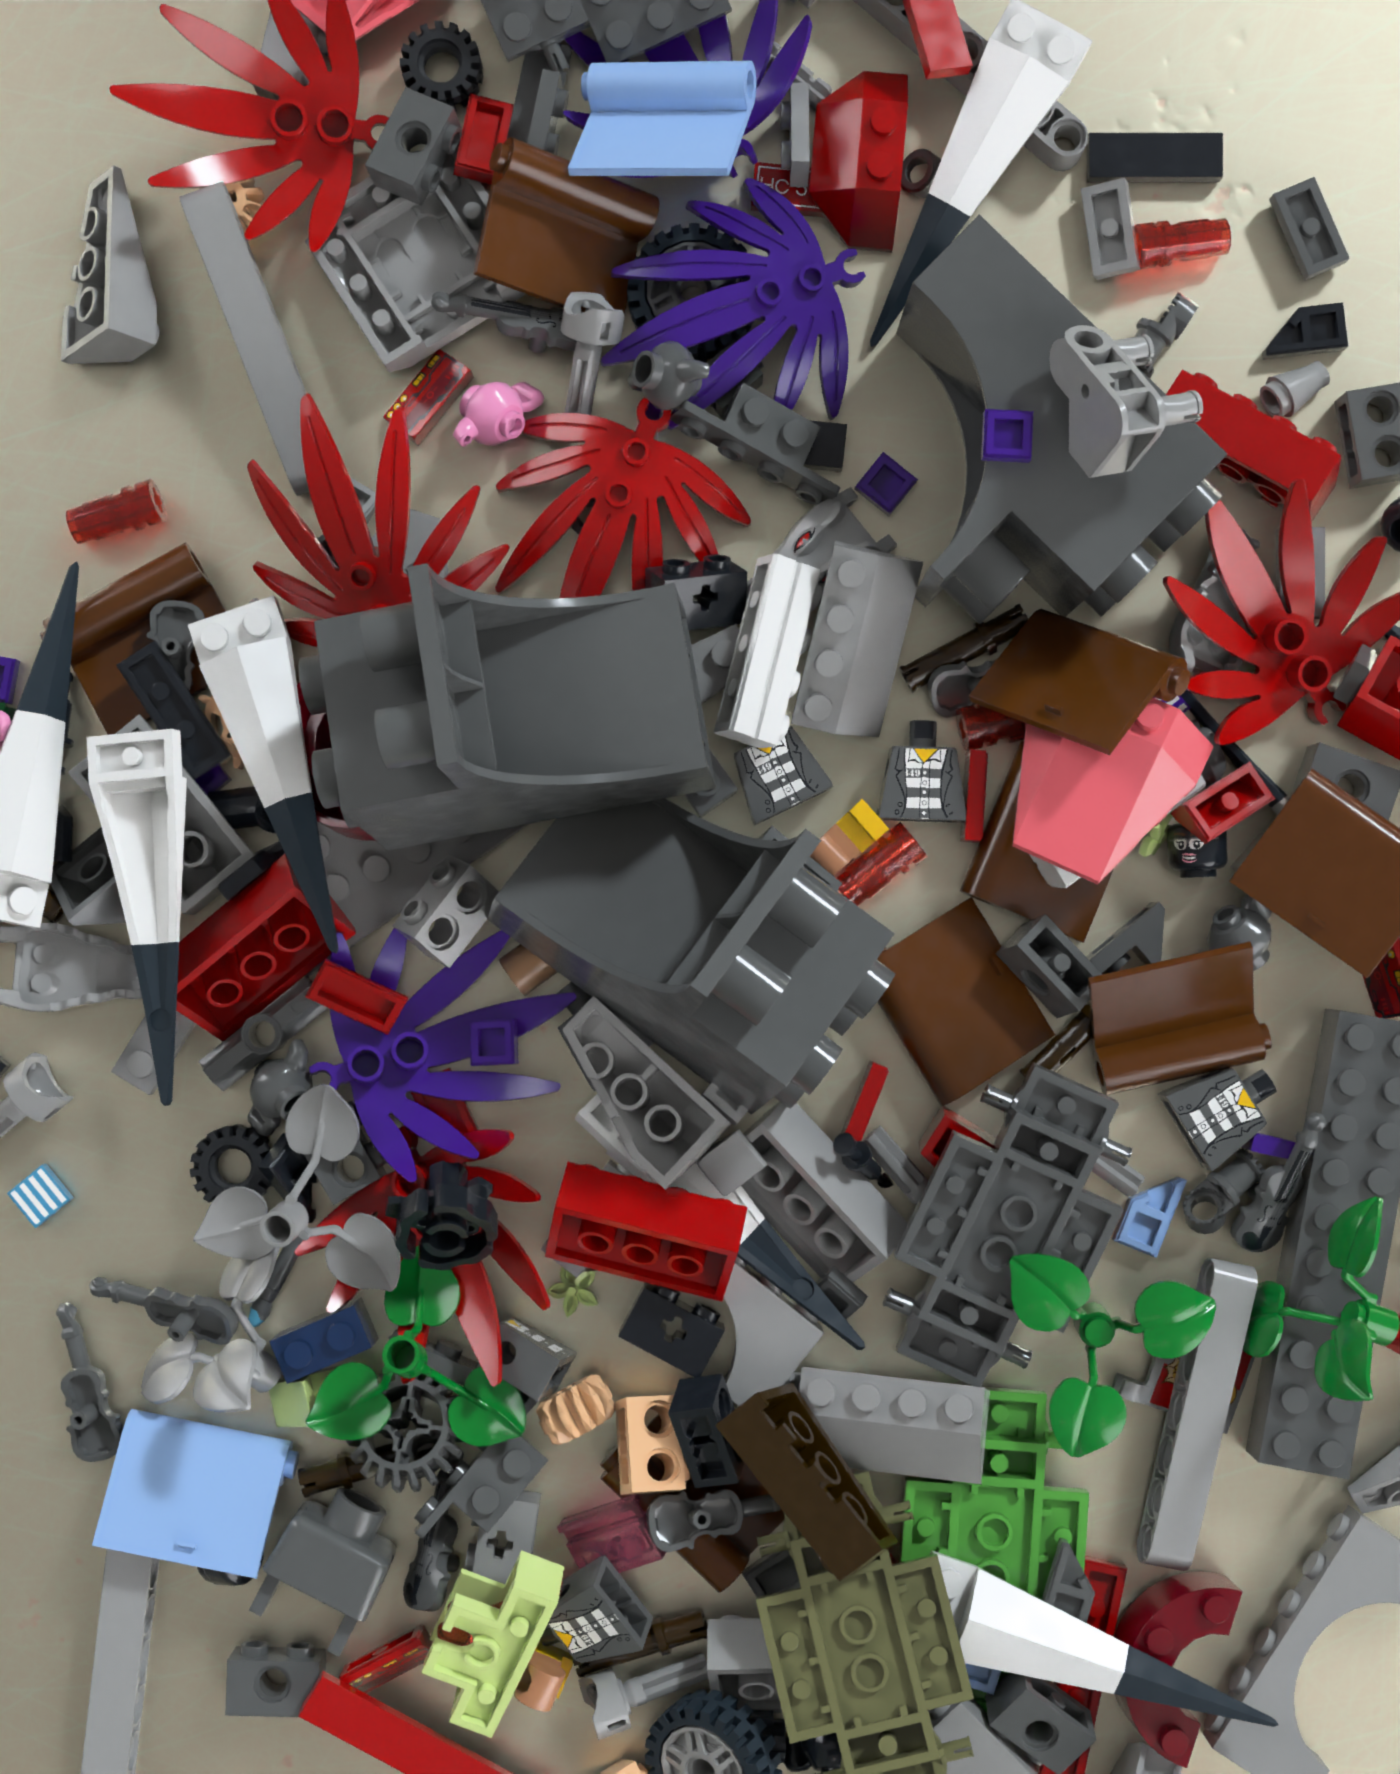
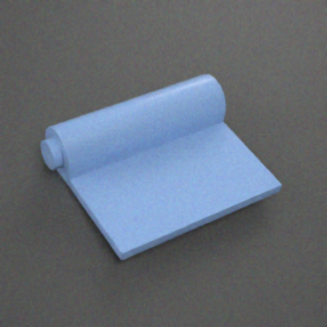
M753 62L591 63L588 72H584L581 78L582 96L585 101H589L591 113L569 163V176H729L756 98V71Z
M131 1409L121 1434L92 1546L257 1579L279 1487L283 1486L286 1478H294L299 1461V1451L292 1450L293 1441Z

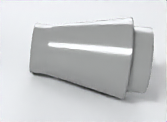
M1315 361L1308 366L1269 377L1266 385L1260 388L1259 394L1262 405L1272 417L1274 415L1291 417L1321 388L1329 384V373L1321 362Z

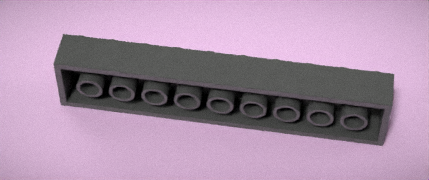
M1325 1009L1306 1118L1310 1113L1318 1112L1324 1115L1327 1124L1322 1131H1318L1317 1148L1313 1150L1301 1173L1304 1179L1303 1188L1296 1196L1295 1202L1289 1207V1222L1286 1224L1276 1283L1282 1285L1285 1290L1283 1307L1341 1317V1312L1348 1302L1362 1298L1342 1280V1269H1337L1330 1265L1328 1260L1330 1231L1337 1218L1345 1210L1375 1196L1383 1198L1382 1221L1377 1253L1368 1272L1364 1276L1354 1277V1279L1368 1292L1376 1294L1378 1296L1376 1304H1381L1400 1197V1021L1342 1010ZM1284 1316L1282 1317L1283 1332L1279 1343L1270 1354L1262 1357L1246 1452L1258 1463L1349 1480L1363 1401H1345L1328 1395L1318 1386L1314 1370L1315 1358L1320 1346L1331 1339V1331L1337 1329L1338 1326Z

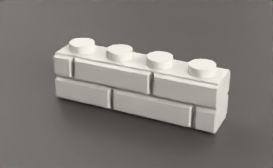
M773 553L757 558L714 734L738 740L741 743L756 748L775 747L778 745V741L785 737L789 728V716L785 715L789 698L794 696L800 684V673L796 671L800 654L806 651L811 640V630L807 628L810 613L818 606L822 596V587L818 584L821 573L820 569L804 563H798L796 560L780 554Z

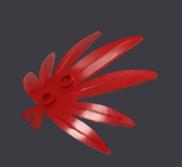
M267 0L284 45L296 65L309 81L307 86L300 84L270 58L229 32L192 14L166 4H161L159 7L161 15L199 51L230 73L260 89L279 96V99L273 100L254 94L216 87L165 83L112 85L109 88L110 93L114 97L140 110L182 126L230 137L275 140L276 143L274 145L236 149L199 158L149 177L148 184L151 187L178 189L204 188L220 181L227 185L260 177L296 161H301L302 167L282 182L263 203L246 229L244 237L246 240L251 241L280 225L304 203L317 183L322 180L323 183L316 195L309 222V248L313 253L318 252L338 223L348 197L353 170L354 141L363 142L370 150H373L377 143L371 134L373 128L376 126L385 127L389 120V117L384 115H373L366 121L356 119L359 97V60L355 33L345 0H327L325 27L331 72L326 67L324 58L309 27L290 0Z
M306 393L300 401L301 444L306 479L318 522L339 568L305 521L254 459L247 464V469L258 499L279 537L300 564L319 583L332 592L336 598H332L317 588L259 561H256L253 565L254 572L281 598L307 613L324 619L412 602L408 574L403 572L411 504L410 450L405 408L399 406L393 412L382 447L375 497V521L378 547L373 545L362 507L338 448L311 394ZM473 486L446 513L424 543L413 566L427 563L437 575L442 571L467 529L480 494V486ZM503 544L463 563L443 579L457 586L475 591L501 563L510 547L508 544ZM307 617L284 619L290 638L303 644L317 647L314 621L322 619Z
M645 397L637 406V420L639 424L636 431L602 417L581 413H555L525 420V427L522 431L524 435L551 442H583L584 444L557 449L520 465L497 482L496 489L498 492L523 489L547 483L574 473L584 467H589L591 470L558 496L532 524L506 563L495 586V590L498 594H502L532 569L566 534L592 499H595L596 502L574 546L559 598L602 595L619 556L632 516L636 517L632 547V591L645 589V568L662 566L663 562L662 534L657 499L660 497L666 501L668 510L679 533L699 562L704 561V557L707 555L718 554L711 532L701 512L682 487V484H685L695 496L710 508L740 525L749 527L751 525V518L734 492L709 467L683 450L655 440L657 433L664 431L669 426L671 410H664L662 417L658 420H650L646 416L650 403Z
M1296 479L1291 482L1280 522L1278 544L1279 571L1288 613H1286L1278 593L1254 548L1228 509L1219 500L1205 514V524L1212 557L1221 582L1232 604L1244 623L1254 634V639L1223 610L1184 583L1171 576H1165L1163 578V585L1180 612L1202 635L1229 654L1254 665L1256 672L1249 673L1233 670L1202 672L1190 676L1186 690L1201 696L1220 699H1238L1257 695V699L1240 705L1221 722L1214 736V742L1218 745L1230 744L1260 731L1284 714L1303 696L1308 702L1307 714L1310 720L1315 724L1325 725L1328 723V720L1323 715L1322 708L1327 701L1334 711H1344L1346 709V704L1333 697L1334 692H1330L1327 688L1332 675L1351 663L1362 643L1372 647L1400 620V592L1368 608L1342 633L1373 579L1385 549L1387 537L1377 536L1372 538L1351 558L1335 580L1323 606L1319 624L1315 626L1314 544L1305 480Z
M402 1126L399 1130L403 1134L414 1160L417 1175L416 1182L409 1183L396 1171L390 1172L350 1196L316 1227L338 1225L343 1229L346 1221L356 1213L374 1216L378 1212L376 1218L385 1223L395 1237L397 1219L385 1216L388 1197H407L418 1188L426 1189L429 1166L442 1160L449 1163L459 1162L468 1170V1181L479 1176L492 1183L493 1192L489 1197L512 1202H537L541 1200V1195L531 1185L512 1174L489 1167L466 1165V1162L486 1159L503 1151L514 1140L512 1131L483 1129L462 1134L479 1152V1157L473 1160L449 1153L438 1147H434L420 1156L417 1150L418 1136L405 1126ZM498 1220V1237L493 1241L491 1257L542 1310L549 1309L550 1300L535 1266L517 1239ZM411 1228L416 1234L417 1247L423 1233L417 1228ZM326 1234L310 1237L307 1240H303L294 1253L297 1256H302L326 1248L328 1242L336 1235ZM482 1261L476 1264L453 1267L451 1270L459 1282L461 1293L460 1303L455 1313L491 1386H497L502 1381V1344L496 1303L487 1272ZM337 1280L326 1311L332 1313L340 1310L362 1289L351 1287ZM414 1324L398 1326V1336L403 1335L406 1330H411ZM425 1324L422 1326L421 1333L415 1337V1341L424 1348L426 1347L430 1326ZM401 1377V1382L407 1384L415 1378L406 1379Z

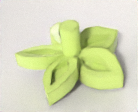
M1170 813L1143 838L1139 854L1147 857L1157 852L1167 837L1168 828L1172 826L1169 824L1173 817Z
M561 1267L560 1279L562 1282L555 1283L546 1291L553 1298H564L563 1309L567 1318L576 1311L579 1302L587 1306L599 1304L596 1295L587 1289L595 1280L596 1270L585 1271L576 1278Z

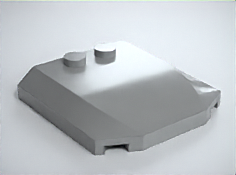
M458 149L453 154L449 153L442 166V177L437 189L433 193H428L422 206L375 186L370 176L350 188L344 209L333 232L318 252H311L388 372L414 366L488 319L466 314L462 318L458 317L455 312H438L431 304L434 293L445 292L448 293L449 297L467 294L470 297L502 303L506 301L515 302L525 295V293L473 274L489 195L479 181L453 175ZM308 236V238H307L306 241H305V243L307 244L308 248H309V236Z

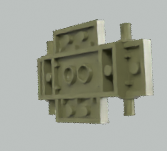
M869 1470L854 1474L887 1525L911 1519L914 1520L912 1510L894 1514L911 1509L909 1500L882 1507L881 1502L874 1494ZM784 1513L783 1531L757 1537L758 1546L777 1543L761 1547L759 1549L761 1557L788 1550L795 1562L800 1587L756 1598V1604L790 1744L836 1733L842 1756L841 1768L817 1774H946L947 1762L971 1756L974 1757L969 1736L942 1743L933 1729L929 1713L931 1709L974 1699L938 1555L933 1554L892 1564L889 1550H887L857 1573L839 1581L834 1574H831L824 1568L818 1554Z

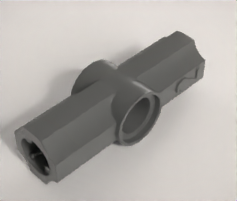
M308 976L302 978L260 1013L248 1018L240 1029L199 1060L203 1071L212 1083L217 1085L222 1091H226L273 1052L282 1049L288 1040L328 1009V1007L305 997L313 982ZM262 1021L269 1022L275 1030L274 1041L269 1046L262 1045L256 1038V1028Z

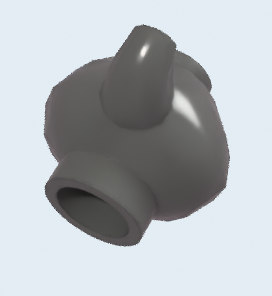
M670 340L654 347L652 351H642L635 359L632 373L627 380L630 388L643 392L644 396L656 409L671 410L680 406L685 400L699 392L702 379L707 378L709 375L710 366L708 363L694 360L692 353L679 342Z
M1248 894L1242 899L1241 908L1235 905L1222 907L1213 916V923L1207 937L1209 950L1250 941L1253 946V971L1259 969L1268 961L1270 956L1268 947L1271 942V926L1268 920L1272 911Z
M302 1039L292 1041L285 1058L266 1059L254 1071V1077L249 1090L253 1106L247 1118L250 1125L261 1137L272 1135L275 1129L279 1127L281 1118L287 1119L288 1113L297 1099L313 1087L312 1075L306 1067L308 1049Z

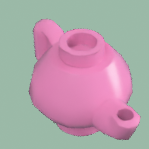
M502 382L474 385L467 389L461 398L459 409L464 418L459 421L453 436L463 447L471 443L473 439L477 443L488 446H496L510 439H515L522 433L525 427L523 412H530L541 406L544 401V395L540 390L526 382H520L511 387L507 383Z

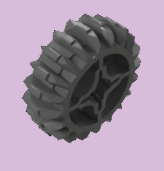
M383 1373L378 1376L379 1383L382 1381ZM394 1373L395 1380L391 1381L389 1387L382 1393L391 1403L398 1399H401V1403L398 1409L392 1413L387 1424L378 1433H381L385 1438L393 1440L392 1451L396 1454L395 1462L392 1463L379 1457L374 1444V1435L361 1440H346V1443L349 1446L357 1447L350 1455L352 1461L355 1464L363 1463L360 1472L365 1478L375 1475V1484L378 1487L384 1488L391 1480L392 1489L396 1493H401L408 1480L411 1489L414 1492H419L422 1486L421 1478L426 1477L432 1486L437 1485L438 1478L434 1472L441 1468L444 1473L452 1474L453 1468L447 1459L450 1456L455 1459H462L464 1456V1452L455 1445L456 1442L463 1441L453 1433L448 1421L449 1406L459 1395L451 1396L453 1394L452 1390L428 1376L424 1379V1373H421L407 1384H403L401 1377ZM421 1397L428 1398L439 1405L443 1418L442 1426L434 1425L431 1420L423 1419V1408L420 1405ZM410 1421H412L417 1428L416 1430H408L406 1438H404L398 1430L400 1428H408ZM430 1443L436 1444L428 1454L414 1461L416 1452L421 1446Z

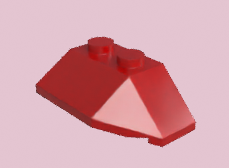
M863 71L816 105L809 197L822 211L823 216L840 235V239L848 249L891 253L893 251L901 191L908 110L907 74Z

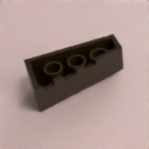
M793 1383L757 1392L715 1425L815 1550L824 1568L831 1574H834L839 1581L857 1573L898 1543V1540Z

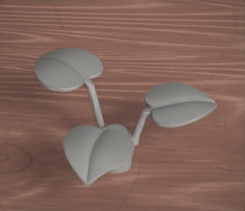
M327 1084L316 1085L308 1089L297 1099L286 1119L285 1134L289 1147L296 1153L312 1154L309 1164L292 1191L285 1197V1200L278 1203L268 1212L267 1203L258 1192L242 1186L230 1187L216 1196L210 1204L206 1216L193 1240L215 1253L232 1258L252 1260L266 1256L275 1247L287 1246L298 1236L302 1240H307L313 1236L334 1234L336 1236L328 1242L325 1250L327 1266L331 1273L339 1281L351 1287L380 1289L392 1292L398 1284L401 1260L400 1252L396 1247L395 1237L385 1223L372 1215L356 1213L346 1221L343 1229L338 1225L309 1228L307 1226L309 1222L308 1212L304 1205L297 1201L299 1194L318 1166L320 1157L328 1161H340L346 1158L357 1146L360 1136L358 1119L349 1104L332 1086Z
M275 1247L269 1254L258 1259L232 1258L227 1264L220 1280V1296L226 1301L232 1300L231 1308L237 1314L239 1322L251 1341L247 1339L233 1340L221 1350L220 1354L212 1357L201 1352L195 1353L198 1339L193 1333L188 1332L183 1341L180 1342L169 1337L156 1349L144 1371L141 1394L148 1401L154 1404H161L178 1396L192 1376L193 1363L198 1362L208 1365L200 1371L196 1378L193 1398L199 1406L209 1411L226 1413L250 1410L251 1387L260 1393H264L276 1385L282 1374L277 1359L263 1350L266 1341L257 1334L245 1315L242 1304H250L256 1301L263 1293L273 1273L279 1247Z

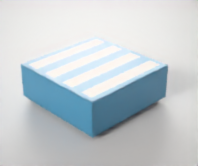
M46 1163L38 1167L7 1193L34 1228L40 1227L74 1199Z

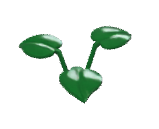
M1371 1197L1345 1210L1333 1224L1329 1235L1328 1260L1330 1265L1337 1269H1342V1280L1362 1299L1348 1302L1341 1312V1317L1283 1307L1285 1298L1284 1287L1273 1281L1261 1282L1257 1284L1243 1351L1246 1354L1257 1358L1270 1354L1281 1339L1283 1332L1282 1317L1284 1316L1338 1326L1337 1329L1331 1331V1339L1320 1346L1315 1358L1314 1370L1318 1386L1328 1395L1345 1401L1357 1402L1374 1399L1370 1381L1372 1343L1381 1346L1391 1344L1398 1334L1400 1321L1395 1311L1377 1305L1378 1296L1368 1292L1354 1277L1364 1276L1371 1268L1375 1259L1381 1229L1383 1198Z
M418 1245L416 1247V1258L411 1260L403 1258L401 1261L400 1275L396 1288L392 1292L385 1291L384 1306L389 1320L398 1326H410L413 1324L414 1326L411 1330H406L403 1335L391 1338L385 1344L382 1352L385 1366L382 1368L383 1378L381 1383L378 1381L376 1372L365 1364L349 1362L336 1367L321 1384L312 1410L306 1419V1425L324 1436L338 1440L351 1441L371 1437L382 1430L392 1415L391 1402L382 1393L389 1387L392 1375L395 1373L402 1378L410 1379L424 1373L459 1395L449 1406L448 1421L453 1433L463 1442L472 1446L486 1447L521 1437L526 1429V1408L523 1398L516 1387L503 1379L499 1385L491 1386L482 1367L473 1369L467 1376L464 1387L427 1365V1352L420 1343L415 1341V1337L421 1333L423 1324L436 1327L446 1323L457 1311L461 1293L459 1282L451 1269H424L419 1266Z
M1039 1253L1019 1254L1011 1256L1009 1259L1011 1300L1013 1308L1022 1323L1036 1331L1050 1332L1060 1329L1070 1316L1073 1319L1079 1336L1086 1344L1085 1350L1087 1352L1089 1369L1088 1383L1074 1377L1062 1380L1055 1388L1049 1404V1417L1053 1433L1059 1445L1071 1457L1079 1458L1110 1444L1119 1436L1126 1423V1406L1119 1392L1109 1385H1097L1096 1348L1109 1344L1114 1338L1115 1329L1119 1328L1134 1334L1143 1333V1344L1149 1354L1158 1358L1172 1359L1181 1357L1197 1347L1207 1335L1214 1320L1216 1302L1213 1297L1200 1293L1180 1282L1159 1281L1146 1287L1138 1296L1135 1302L1134 1313L1140 1324H1131L1123 1321L1120 1317L1111 1318L1101 1304L1095 1302L1086 1303L1091 1292L1089 1282L1084 1273L1073 1263L1056 1256Z

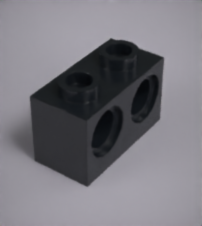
M723 1374L680 1379L668 1412L695 1488L739 1483L744 1466V1461L715 1426L735 1410Z

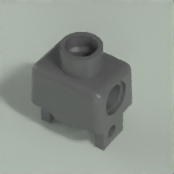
M344 1488L337 1489L329 1507L316 1501H306L303 1503L265 1562L263 1570L267 1573V1576L249 1611L262 1616L280 1582L288 1584L345 1614L327 1649L328 1652L339 1657L357 1621H366L396 1553L394 1543L377 1533L386 1516V1510L383 1506L365 1494Z

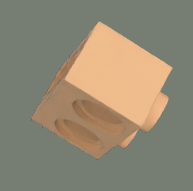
M674 1395L625 1397L615 1401L620 1495L666 1493L686 1489L685 1481L690 1479V1472L668 1414ZM648 1409L656 1411L661 1418L662 1424L657 1434L649 1431L645 1425L644 1417ZM651 1456L658 1457L664 1464L665 1471L660 1481L654 1480L648 1473L647 1464Z

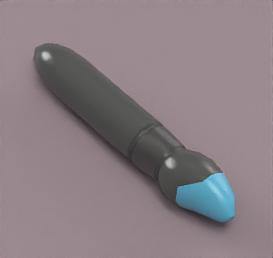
M299 1236L283 1247L266 1288L257 1300L252 1302L248 1319L253 1327H258L269 1316L272 1302L277 1297L298 1258L294 1251L303 1241Z

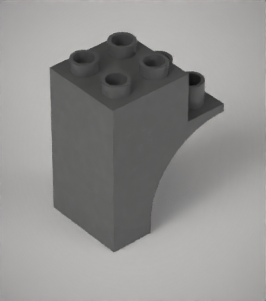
M980 214L912 282L896 332L928 365L943 386L960 425L966 460L965 496L955 534L950 545L929 567L917 587L915 598L926 608L944 590L980 625L1024 580L1061 616L1066 617L1079 604L1085 601L1102 617L1115 603H1119L1158 563L1140 545L1147 537L1159 549L1165 552L1221 499L1223 494L1206 476L1223 460L1227 453L1196 423L1165 426L1160 437L1132 471L1089 478L1069 453V398L1052 377L1049 357L1053 342L1064 338L1065 332L1069 328L1077 325L1096 326ZM1137 367V369L1143 374V376L1149 381V383L1155 388V390L1159 393L1161 397L1167 396L1148 376H1146ZM1129 377L1119 379L1120 391L1131 389ZM985 409L1034 411L1032 457L1029 463L981 461L983 412Z
M427 563L407 567L412 602L314 621L318 654L299 659V679L304 701L312 715L327 713L332 745L331 748L316 750L312 754V772L319 800L325 809L340 806L344 820L349 828L360 827L387 850L716 789L686 611L675 583L600 596L555 599L518 598L491 595L457 586L437 575Z
M666 798L556 818L495 896L487 919L591 997L595 996L606 1008L709 1084L713 1083L719 1087V1091L739 1106L743 1105L751 1115L773 1097L791 1109L804 1092L810 1095L826 1076L843 1048L824 1035L828 1027L842 1036L857 1017L863 1019L870 1012L896 974L877 960L895 933L803 866L821 842L818 837L806 828L797 837L789 840L770 841L748 837L710 823L684 810Z

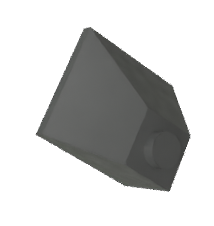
M101 827L72 850V862H58L53 866L52 883L50 884L67 920L73 926L126 923Z

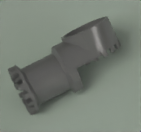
M1179 292L1174 297L1175 299L1172 300V304L1167 308L1170 311H1166L1163 314L1165 317H1162L1160 322L1141 318L1136 325L1138 331L1134 337L1146 334L1151 338L1154 345V357H1150L1152 363L1149 366H1137L1149 378L1154 373L1152 366L1164 347L1171 346L1173 341L1179 338L1199 307L1197 303Z
M1240 1148L1235 1152L1236 1158L1218 1173L1211 1172L1202 1183L1189 1191V1195L1185 1196L1183 1208L1186 1223L1190 1229L1201 1234H1210L1218 1231L1225 1223L1226 1214L1240 1203L1239 1197L1257 1182L1260 1183L1265 1169L1261 1168V1163L1256 1164L1258 1161L1256 1157L1252 1160L1253 1154L1249 1153L1247 1149ZM1200 1202H1210L1218 1210L1214 1217L1208 1220H1200L1193 1216L1192 1209Z

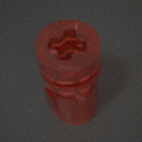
M1205 218L1180 221L1175 224H1170L1167 220L1157 221L1156 224L1154 222H1147L1135 225L1141 269L1156 268L1157 265L1160 267L1170 266L1172 261L1207 259L1211 256L1226 255L1230 251L1231 230L1226 218L1211 220Z
M152 479L135 483L134 488L130 485L122 487L118 494L106 495L66 511L68 528L77 544H83L92 540L98 541L123 533L126 529L134 528L137 531L145 529L146 523L149 526H154L167 520L164 501L157 485Z
M968 705L956 709L958 733L966 752L970 749L983 748V743L987 747L997 745V741L1007 738L1009 743L1024 740L1025 723L979 705H977V708L974 705Z
M901 822L888 831L890 836L887 838L881 836L876 840L879 844L870 852L864 853L836 878L842 883L839 891L855 905L858 906L867 898L870 899L888 885L891 879L900 872L905 875L910 871L908 867L910 864L913 863L916 866L928 857Z

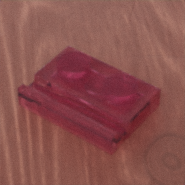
M638 1494L585 1510L561 1520L557 1529L559 1533L564 1532L568 1540L566 1546L579 1569L603 1555L609 1559L619 1573L663 1559L666 1552L657 1548L650 1539L646 1522L647 1511L642 1510L639 1504L641 1498Z

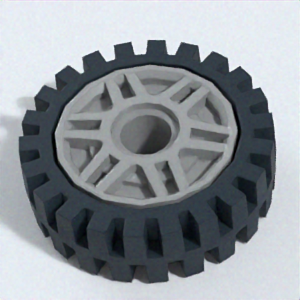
M701 1689L693 1694L690 1692L684 1695L657 1719L649 1730L651 1734L646 1738L645 1747L650 1750L645 1754V1764L653 1766L648 1774H782V1770L777 1769L781 1763L780 1753L770 1752L776 1744L773 1735L763 1736L761 1733L767 1725L761 1718L753 1722L750 1719L754 1711L747 1704L738 1709V1698L729 1694L723 1699L722 1691L712 1690L707 1694L706 1689Z

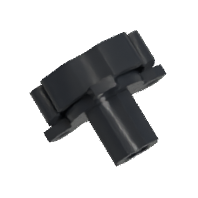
M442 1160L429 1166L426 1189L418 1188L407 1197L389 1196L386 1202L385 1216L397 1219L396 1247L404 1259L410 1260L416 1258V1234L411 1228H417L423 1233L419 1241L418 1264L424 1269L450 1270L459 1265L479 1263L492 1254L493 1241L498 1237V1213L487 1198L493 1192V1184L479 1176L468 1181V1170L459 1162L449 1163Z

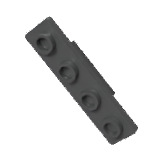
M560 44L569 65L572 55L571 47ZM543 51L529 52L524 56L507 139L513 137L557 155L559 134H555L558 117L564 118L563 111L567 110L569 91L564 90L568 71L563 73L556 56H554L560 72L551 71Z
M742 383L736 388L722 420L687 400L672 410L671 421L679 425L678 428L682 433L694 439L707 440L717 446L719 453L730 460L748 463L755 467L758 475L773 483L781 482L796 490L795 494L801 500L817 505L828 498L833 499L837 497L840 490L838 485L803 466L820 430V426L749 385Z
M520 1391L527 1415L537 1401ZM522 1436L492 1446L477 1447L481 1451L468 1465L462 1460L454 1468L452 1474L446 1478L445 1482L450 1488L439 1501L431 1496L417 1512L414 1519L419 1524L414 1529L415 1534L422 1539L452 1503L488 1533L548 1462V1459Z

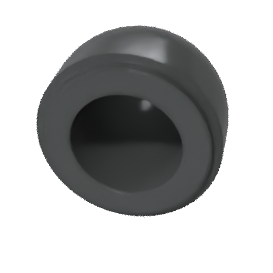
M918 149L910 153L903 161L901 187L916 197H927L941 159L927 149ZM920 164H928L927 172L923 179L912 183L910 179L912 169Z

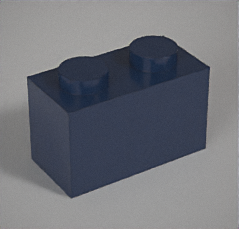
M361 1297L347 1303L338 1311L323 1313L283 1330L274 1336L269 1343L288 1384L372 1348L379 1337Z

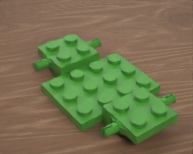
M985 1387L990 1391L982 1485L905 1476L903 1502L909 1500L911 1509L904 1510L903 1512L912 1510L914 1520L902 1522L899 1563L929 1556L931 1550L974 1564L1029 1594L1042 1599L1060 1538L1068 1541L1083 1571L1085 1569L1089 1492L1087 1489L1044 1486L1045 1462L1048 1448L1062 1449L1053 1430H1049L1046 1421L1047 1394L1045 1391ZM1001 1671L998 1682L1009 1672ZM971 1688L974 1700L987 1712L985 1699L987 1693Z

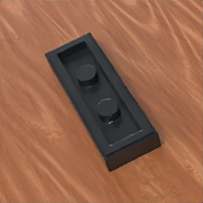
M1089 133L1087 142V182H1109L1124 177L1128 182H1220L1223 178V133Z
M155 640L116 665L159 730L175 729L180 731L182 765L194 780L232 757V754Z

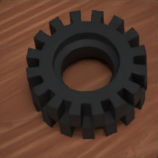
M434 21L435 28L430 30L427 23L420 26L421 34L417 36L412 31L408 36L409 46L403 43L401 48L403 58H400V68L407 88L454 107L456 112L455 105L461 102L465 108L468 105L470 93L478 95V83L482 84L483 66L478 46L475 40H471L470 33L465 29L459 32L458 25L450 22L449 28H444L442 21ZM436 53H449L459 62L457 74L447 82H435L425 73L426 62Z
M242 1124L225 1126L207 1134V1137L200 1140L196 1147L198 1149L196 1153L192 1154L190 1162H194V1168L190 1169V1176L196 1178L197 1184L193 1185L196 1191H202L205 1194L203 1199L208 1203L212 1202L224 1190L235 1186L252 1189L261 1196L266 1194V1190L272 1184L258 1166L271 1150L268 1145L270 1141L268 1137H261L253 1127L247 1128ZM228 1149L241 1150L250 1160V1174L242 1183H229L219 1174L218 1160L221 1154Z

